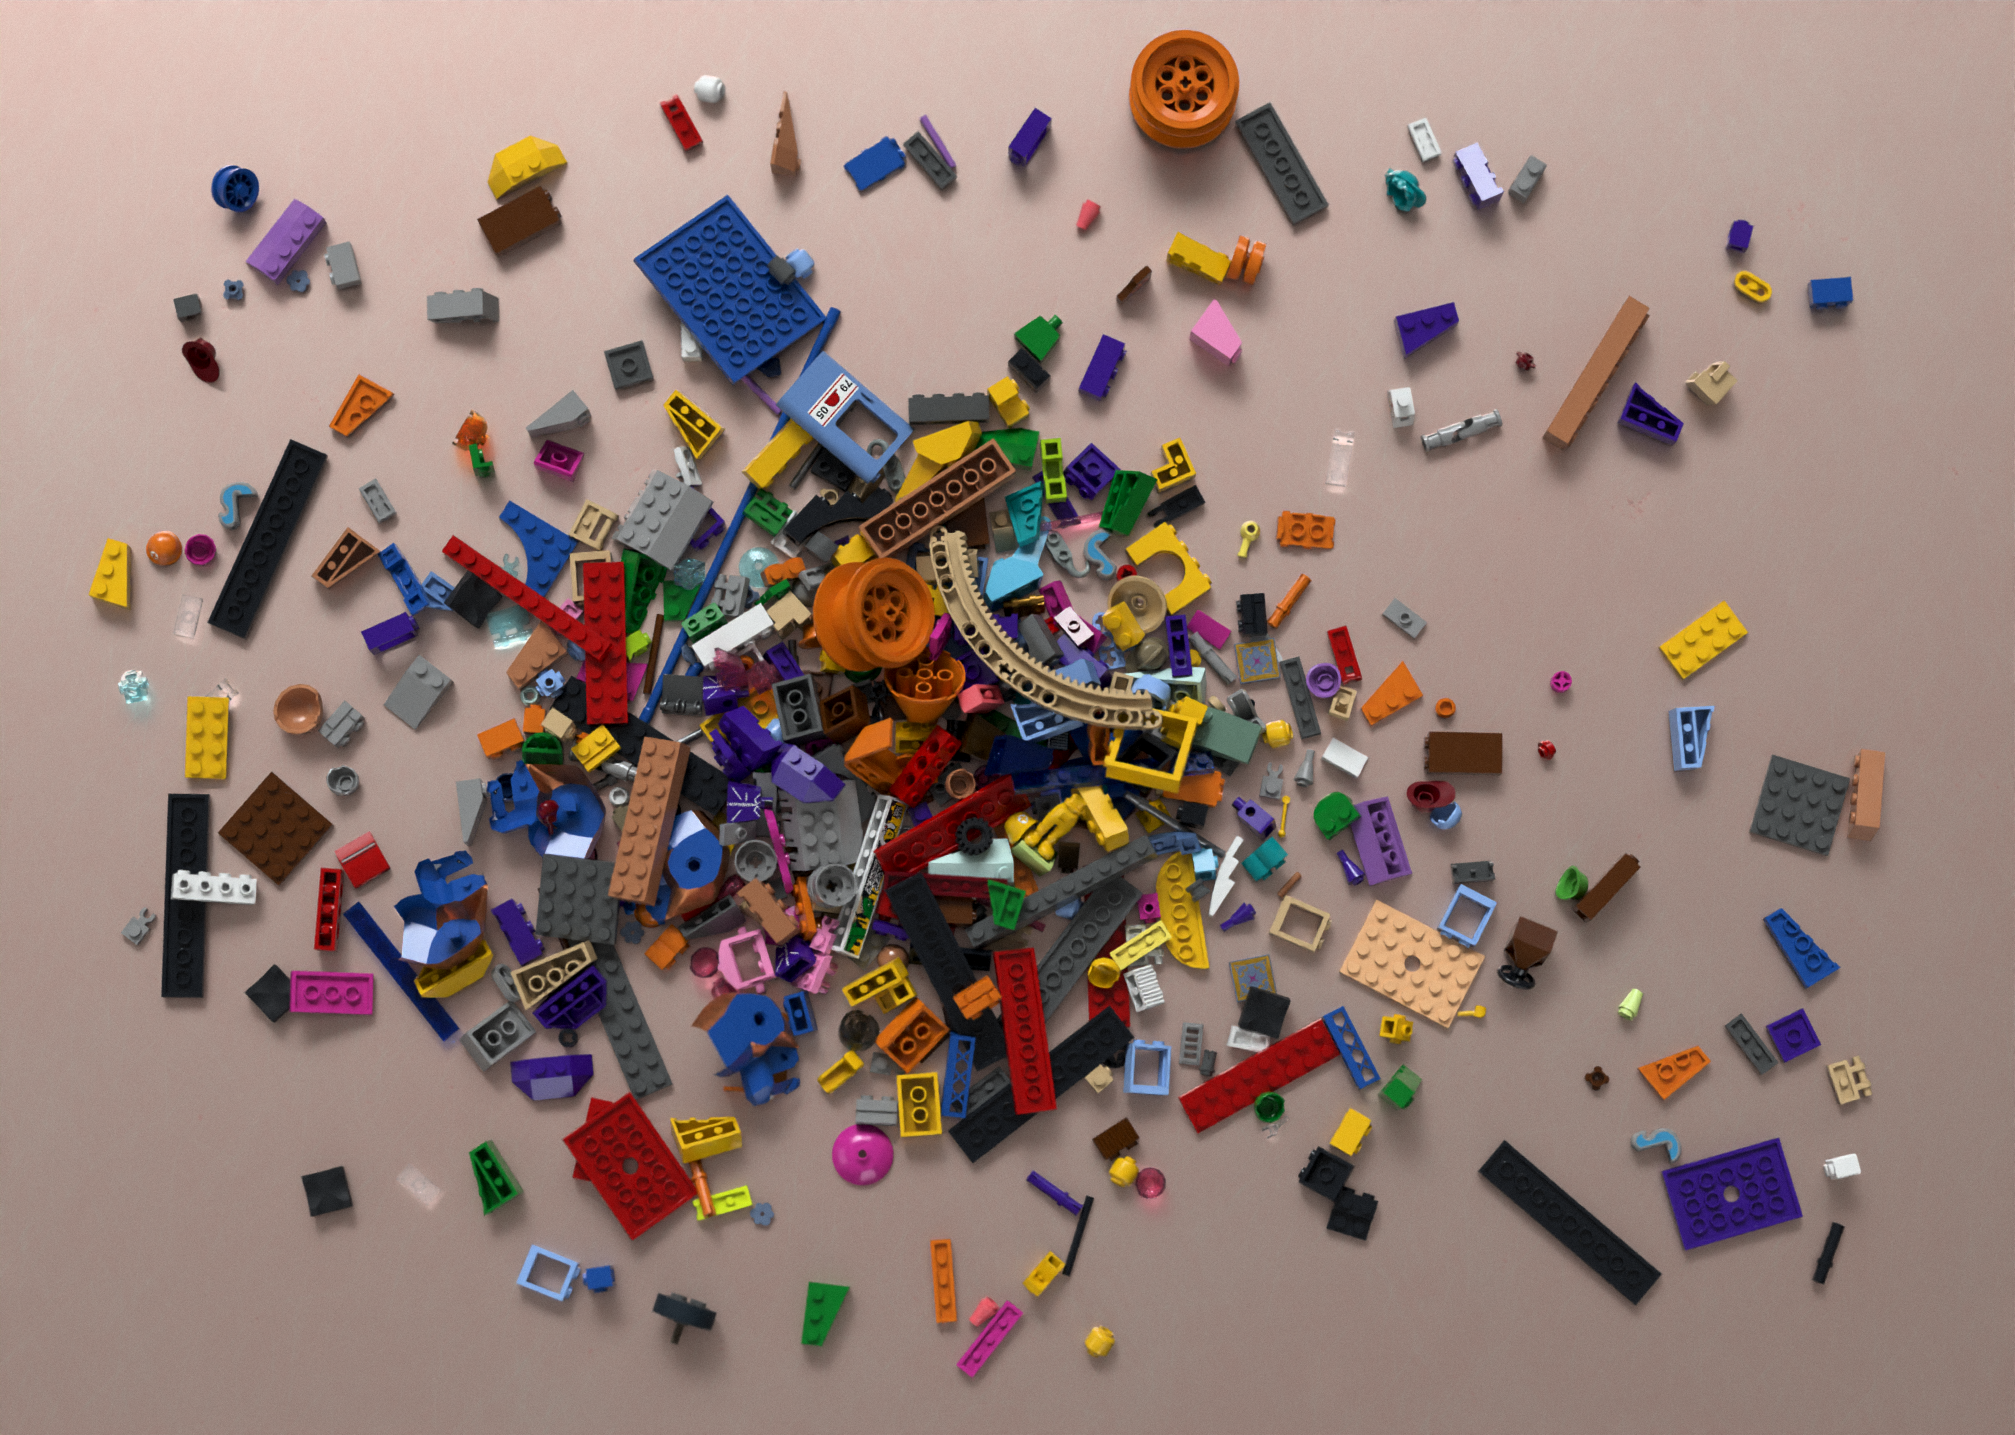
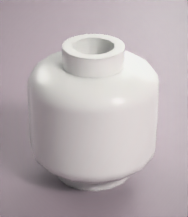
M702 76L699 81H696L694 92L697 93L700 101L717 103L724 97L725 85L720 78Z

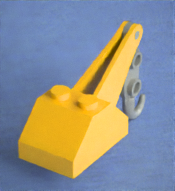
M967 421L913 440L915 450L919 454L906 478L899 458L893 454L883 466L889 488L897 494L895 502L943 472L947 467L949 468L972 453L982 435L979 422ZM875 439L868 445L867 453L872 455V448L876 445L881 446L884 453L889 448V445L882 439Z

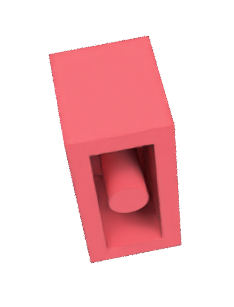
M975 684L957 695L959 705L964 713L987 714L1005 704L998 685Z

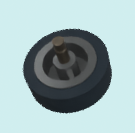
M673 1292L671 1296L658 1293L652 1310L676 1322L670 1343L676 1345L679 1343L684 1325L711 1331L717 1314L706 1308L707 1304L695 1299H691L688 1302L687 1297Z

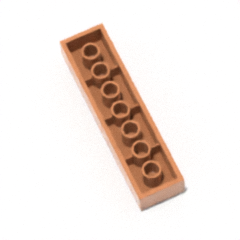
M1631 296L1627 298L1542 438L1561 450L1566 446H1571L1578 435L1575 432L1576 429L1580 431L1588 419V416L1585 414L1587 412L1590 414L1597 404L1598 399L1596 396L1600 397L1609 384L1606 380H1611L1619 368V365L1616 363H1621L1629 351L1627 345L1631 347L1640 333L1637 329L1641 330L1650 316L1647 314L1650 309L1649 307Z
M993 438L858 526L859 532L877 559L892 558L928 535L933 527L943 525L1015 478L1016 470Z
M644 737L608 896L614 899L655 906L691 749L681 742Z

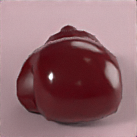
M546 800L538 807L539 818L543 820L544 824H548V834H554L553 822L557 821L559 806L554 800Z

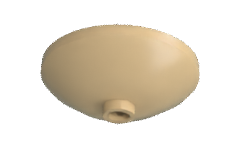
M1125 577L1112 587L1108 595V609L1125 601L1144 634L1157 629L1166 616L1167 601L1163 591L1155 582L1146 577ZM1138 598H1141L1144 603H1140Z

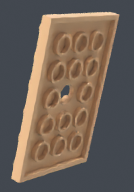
M1376 900L1339 972L1448 1029L1485 956L1471 948H1466V946L1459 944L1457 941L1441 935L1440 932ZM1409 956H1415L1420 961V967L1415 972H1410L1405 968L1404 962Z

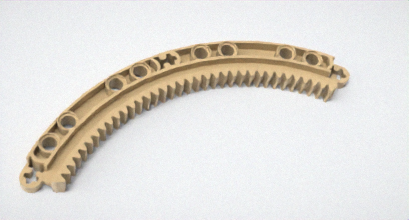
M935 526L931 529L929 546L932 565L948 612L976 655L999 679L1030 701L1072 720L1099 727L1124 730L1158 729L1162 725V715L1159 711L1152 709L1153 701L1148 690H1145L1143 695H1141L1140 690H1137L1135 695L1132 690H1129L1126 695L1123 689L1118 694L1114 688L1110 693L1107 687L1102 692L1100 686H1097L1094 690L1092 684L1087 687L1085 682L1079 685L1077 679L1072 682L1069 676L1065 678L1062 673L1058 675L1056 670L1051 671L1049 666L1044 667L1042 662L1038 663L1035 657L1031 658L1028 652L1025 653L1024 649L1020 648L1016 642L1014 643L1013 639L1003 630L993 614L990 613L991 611L988 606H986L987 604L971 571L973 569L968 557V544L965 541L967 540L966 534L960 531L948 533L943 526ZM938 531L945 534L941 537V541L934 537V535L938 534ZM945 558L947 563L944 566H938L937 562L939 559ZM952 581L953 586L950 589H944L943 585L945 582ZM970 627L976 628V632L972 636L966 635V631ZM984 646L990 647V652L986 655L980 654ZM1003 667H1004L1005 669L1008 668V670H1009L1010 673L1012 674L1011 678L1009 677V675H1008L1007 673H1005V672L1003 673V672H1002L1001 669H1002ZM1027 683L1033 684V688L1029 692L1023 691V687ZM1047 695H1053L1054 701L1047 704L1044 702V698ZM1098 711L1105 713L1104 718L1101 720L1094 719V715ZM1122 714L1129 716V720L1126 723L1118 721ZM1153 714H1155L1156 718H1159V720L1155 721V724L1146 721V725H1143V715H1145L1146 719H1150Z

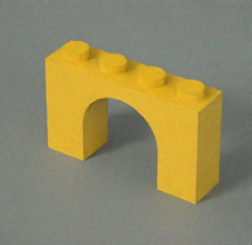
M1164 522L1127 547L1125 553L1136 568L1153 556L1162 553L1171 554L1181 561L1184 567V579L1176 588L1165 595L1167 612L1170 616H1174L1209 592L1212 588L1210 586L1212 581L1206 573L1202 574L1198 569L1200 564L1195 557L1191 558L1187 553L1189 549L1183 541L1179 542L1175 536L1177 532L1174 527Z

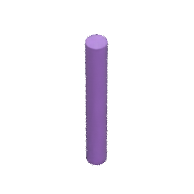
M927 115L922 116L920 121L944 161L951 169L957 166Z
M749 375L741 379L776 415L782 412L776 406L775 401Z

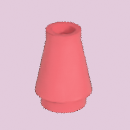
M1087 199L1082 204L1076 226L1087 230L1089 225L1099 215L1101 206Z
M988 1296L985 1299L982 1298L969 1320L978 1327L981 1323L995 1315L999 1306Z

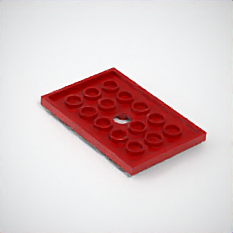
M630 1092L624 1094L562 1138L568 1150L632 1241L697 1195L695 1185ZM627 1158H634L638 1163L637 1171L633 1174L625 1173L622 1168L623 1162Z

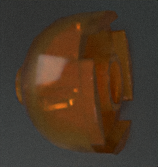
M474 410L470 411L469 414L472 417L468 416L456 435L455 438L458 441L454 440L452 442V445L466 451H470L469 445L472 444L484 446L489 437L486 434L488 429L487 421Z

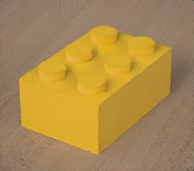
M938 1073L896 1075L901 1138L942 1135Z

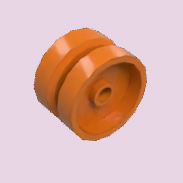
M1240 235L1227 277L1237 280L1241 270L1244 269L1243 282L1253 286L1265 256L1263 254L1267 243L1256 241L1250 252L1248 251L1251 242L1250 238Z

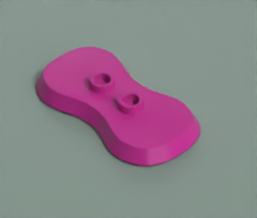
M765 809L764 813L777 857L780 875L785 892L788 895L793 890V885L787 866L791 864L788 852L784 853L783 846H786L784 835H779L773 811Z

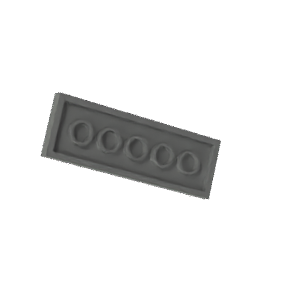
M1271 102L1235 121L1293 225L1329 206Z

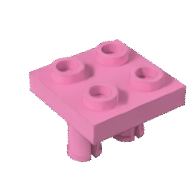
M813 950L816 963L790 983V985L814 994L820 992L825 995L829 990L822 988V986L830 988V983L823 981L825 973L831 976L835 975L836 971L830 969V967L838 969V965L831 962L832 956Z

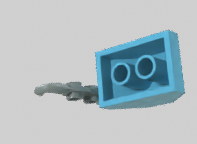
M1041 517L1039 540L1023 547L1019 546L1012 557L1005 560L1001 558L993 563L983 596L987 604L986 606L991 611L990 613L1003 608V601H1009L1014 597L1020 599L1039 589L1044 574L1039 568L1038 562L1044 544L1055 562L1065 568L1071 576L1083 578L1089 574L1091 570L1089 561H1085L1086 569L1079 572L1075 569L1070 549L1060 533L1051 530V520L1048 517Z

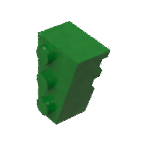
M809 1282L801 1344L823 1345L850 1288L849 1286Z

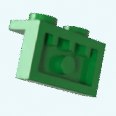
M477 444L469 445L475 476L479 475L480 478L491 476V473L495 472L493 462H485L483 451L478 449Z
M714 602L681 622V625L692 643L695 644L728 622Z

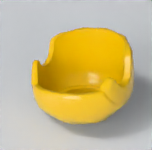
M1105 957L1094 960L1088 971L1089 981L1094 986L1100 988H1111L1120 976L1118 964L1112 959Z

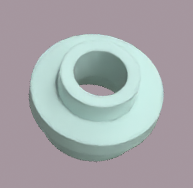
M526 686L522 689L520 698L525 705L530 706L536 705L540 701L541 695L535 686ZM534 693V698L531 700L527 699V694Z

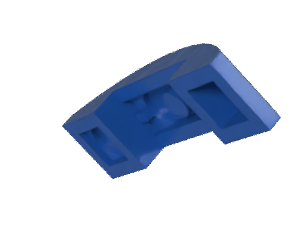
M393 542L378 553L384 567L391 573L405 599L403 601L411 615L414 617L429 606V600L422 584L397 545Z

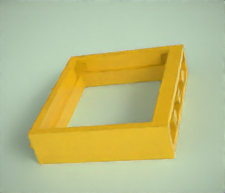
M1152 708L1159 711L1162 715L1163 722L1161 727L1185 732L1173 775L1117 762L1116 759L1125 730L1114 728L1113 737H1115V740L1110 741L1108 749L1110 756H1106L1104 761V767H1107L1106 777L1178 794L1195 737L1198 719ZM1122 714L1118 721L1126 723L1129 720V716ZM1155 714L1151 715L1150 719H1146L1145 715H1143L1144 723L1150 721L1151 724H1155V721L1159 720Z

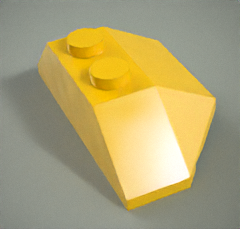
M530 135L494 155L487 183L495 198L499 200L567 164V161L558 145Z
M484 939L473 955L449 970L423 967L419 976L415 978L414 983L422 997L448 998L482 978L493 958V954Z

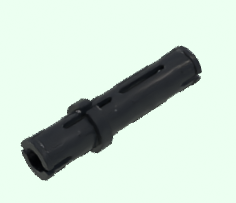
M1832 1222L1822 1254L1816 1261L1818 1264L1812 1278L1813 1281L1825 1284L1829 1269L1833 1266V1257L1845 1226Z

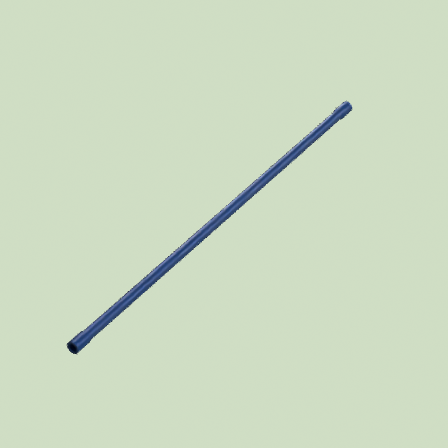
M830 307L826 315L827 318L823 322L821 331L800 376L822 352L841 314L840 310ZM782 412L769 442L791 419L784 412ZM751 481L686 619L701 611L745 518L742 513L758 490ZM683 627L651 696L639 717L648 725L654 716L655 709L663 693V674H672L682 653L681 647L686 644L689 638Z

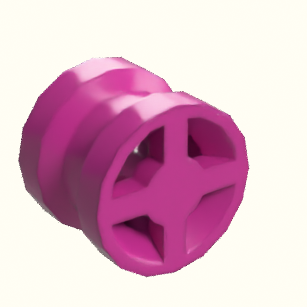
M1565 671L1555 673L1550 680L1552 690L1558 693L1567 691L1572 684L1570 674Z

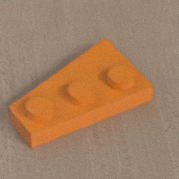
M358 374L329 427L348 437L395 394Z
M1403 661L1361 707V711L1370 726L1423 696Z
M1695 1046L1637 1069L1662 1100H1665L1711 1061L1699 1046Z

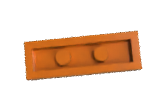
M798 877L791 891L796 902L795 913L799 916L800 933H802L803 941L812 940L817 932L811 900L807 892L806 877Z

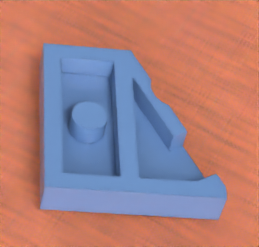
M431 571L422 583L430 604L426 608L453 611L444 602L455 587Z

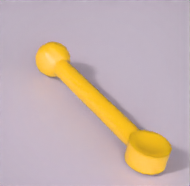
M1284 796L1282 798V802L1284 804L1281 828L1278 831V836L1280 838H1283L1286 835L1284 828L1287 813V805L1290 802V798L1288 796Z

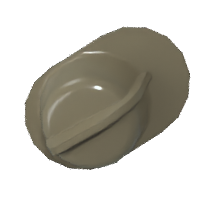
M1149 637L1143 640L1127 657L1125 663L1126 672L1135 673L1159 670L1168 659L1169 651L1166 643L1157 637Z

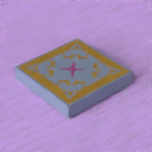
M1274 638L1234 644L1240 684L1281 678Z
M1269 954L1229 962L1237 1002L1246 1001L1250 986L1277 994Z

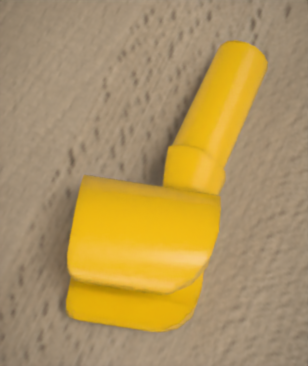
M1476 1005L1475 1011L1457 1012V1017L1474 1016L1483 1018L1486 1013V1007Z

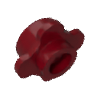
M1521 352L1516 353L1518 356L1516 364L1520 368L1528 371L1530 368L1536 367L1532 355L1526 352L1523 354Z

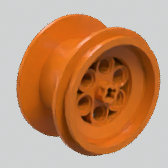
M1176 30L1158 36L1140 52L1132 69L1129 103L1136 123L1151 139L1172 148H1194L1212 141L1227 127L1235 111L1240 84L1236 63L1229 51L1219 41L1205 33L1193 30ZM1168 73L1172 76V79L1165 81L1162 79V76ZM1200 74L1205 78V81H1199L1196 76ZM1183 81L1186 82L1187 88H1183ZM1169 93L1172 99L1166 101L1162 98V95ZM1202 93L1206 95L1207 99L1200 101L1196 96ZM1186 103L1190 108L1183 111L1179 108V105Z
M878 558L867 563L850 562L839 565L824 577L815 595L813 622L818 641L824 652L833 662L850 671H869L877 667L897 668L909 664L926 647L934 627V603L926 582L913 568L897 559Z

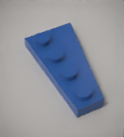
M1782 908L1763 918V921L1805 989L1841 968L1828 957V954L1823 949L1821 950L1813 942L1814 940L1809 935H1806L1800 929V926Z

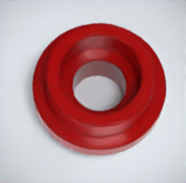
M1549 740L1538 743V753L1540 756L1548 760L1552 759L1554 754H1556L1555 746Z

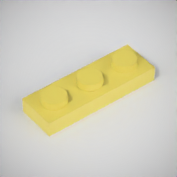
M1160 920L1109 954L1114 962L1118 964L1121 971L1171 939L1172 936Z

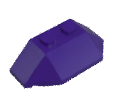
M783 743L779 751L771 758L772 783L802 803L834 801L846 786L825 765L795 745Z
M594 966L583 969L555 990L532 1014L546 1029H577L606 1007L607 980Z
M592 1054L545 1057L510 1062L512 1083L533 1101L575 1097L594 1075Z

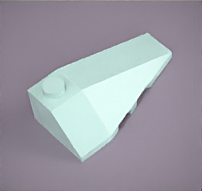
M1192 667V675L1172 677L1171 668L1126 673V675L1134 677L1132 685L1137 679L1147 674L1160 679L1170 686V700L1175 703L1187 696L1205 705L1207 685L1205 668Z
M992 839L993 843L989 849L979 855L971 856L969 853L965 854L961 850L928 862V873L1007 878V883H1014V861L1008 839Z

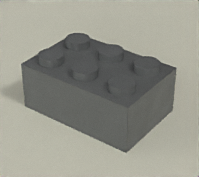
M811 674L771 684L783 741L786 744L796 746L827 737L823 729L816 680Z

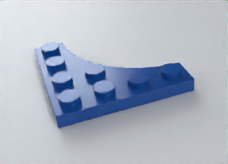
M509 500L499 518L515 531L524 546L528 567L525 585L545 598L570 558V553H573L579 542Z

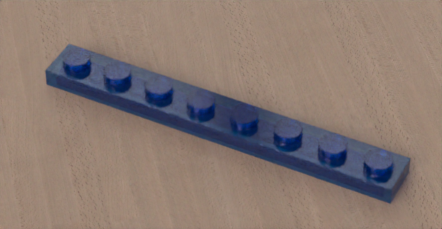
M358 901L344 912L345 918L440 1038L446 1041L460 1028L435 997H422L414 983L418 975L408 962L397 960L402 958L401 953L363 905Z

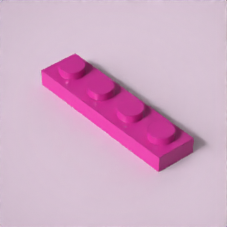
M1007 1300L956 1365L973 1377L1023 1312Z

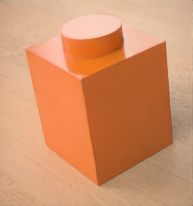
M530 705V708H525L524 734L533 735L538 732H545V728L541 723L547 716V711L542 709L541 705Z

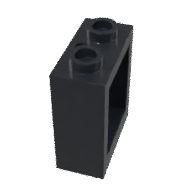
M1144 731L1116 759L1117 762L1129 764L1143 751L1161 763L1155 771L1168 773L1176 765L1177 752ZM1130 783L1136 790H1140L1144 794L1151 789V787Z

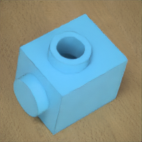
M1201 848V851L1192 853L1195 880L1197 881L1200 878L1203 881L1215 880L1216 868H1219L1217 856H1213L1212 848Z

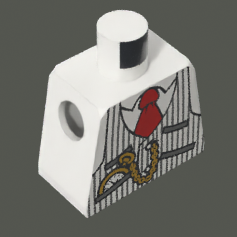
M1410 387L1388 390L1387 397L1393 428L1413 425L1415 411Z

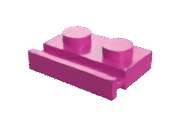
M944 612L941 619L936 621L935 629L928 642L929 652L931 653L929 656L930 660L937 661L951 638L949 633L952 630V617L949 613Z

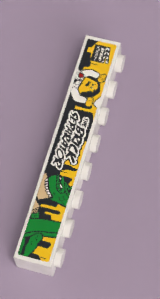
M878 794L853 871L857 882L856 893L850 902L842 906L838 917L839 926L833 933L837 936L831 950L844 956L859 959L884 882V873L873 851L899 836L908 804L892 796Z

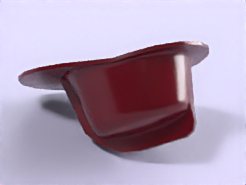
M203 338L186 342L182 347V354L193 372L204 382H215L220 372L215 361L216 350L214 346Z
M1420 781L1411 784L1407 789L1406 795L1416 810L1428 813L1435 810V808L1451 804L1455 799L1456 792L1454 787L1445 781Z

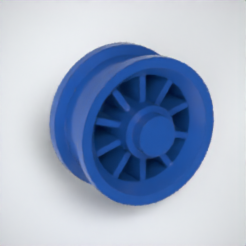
M226 165L213 178L211 185L212 197L220 207L235 212L246 211L252 207L258 197V179L249 169L236 165Z

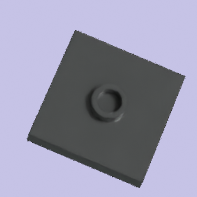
M643 340L604 351L615 390L654 380Z

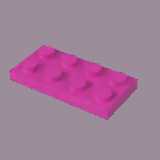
M291 971L289 1012L372 1015L373 974Z

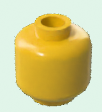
M1284 720L1266 724V732L1262 733L1264 743H1268L1271 748L1289 745L1291 739H1293L1291 725Z
M1128 1156L1116 1158L1109 1170L1110 1180L1122 1188L1131 1186L1139 1173V1168L1135 1165L1136 1161Z
M1104 1326L1093 1328L1085 1340L1087 1352L1095 1358L1107 1356L1115 1344L1114 1333Z

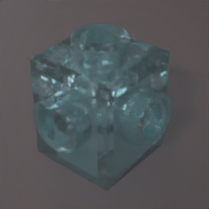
M687 558L674 566L675 585L681 586L686 590H692L704 582L705 562Z
M130 670L125 672L118 683L120 694H124L126 703L147 700V689L149 688L147 677H143L142 671Z

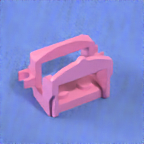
M745 926L737 928L738 936L721 941L719 948L720 964L717 968L723 972L727 981L735 989L745 990L756 987L758 995L766 993L764 984L775 980L776 976L761 929L747 933ZM755 939L752 945L755 954L759 953L761 960L758 961L761 973L765 972L766 975L742 982L731 946Z

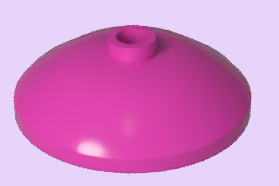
M856 1124L846 1128L837 1137L833 1145L832 1160L836 1171L846 1181L855 1185H870L881 1180L890 1170L893 1162V1147L888 1136L878 1127L869 1124ZM861 1150L866 1151L865 1158L859 1157L858 1154Z

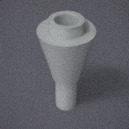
M1307 749L1305 760L1294 777V781L1301 787H1308L1313 784L1312 761L1315 751Z

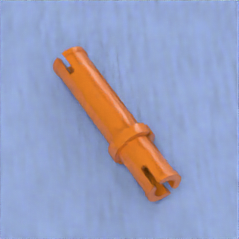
M1301 573L1281 603L1276 605V610L1267 620L1271 627L1277 629L1286 615L1289 616L1293 605L1312 581L1308 576Z
M701 1159L689 1162L692 1172L691 1180L695 1184L704 1218H707V1215L708 1218L713 1217L717 1213L706 1180L708 1176L704 1172Z

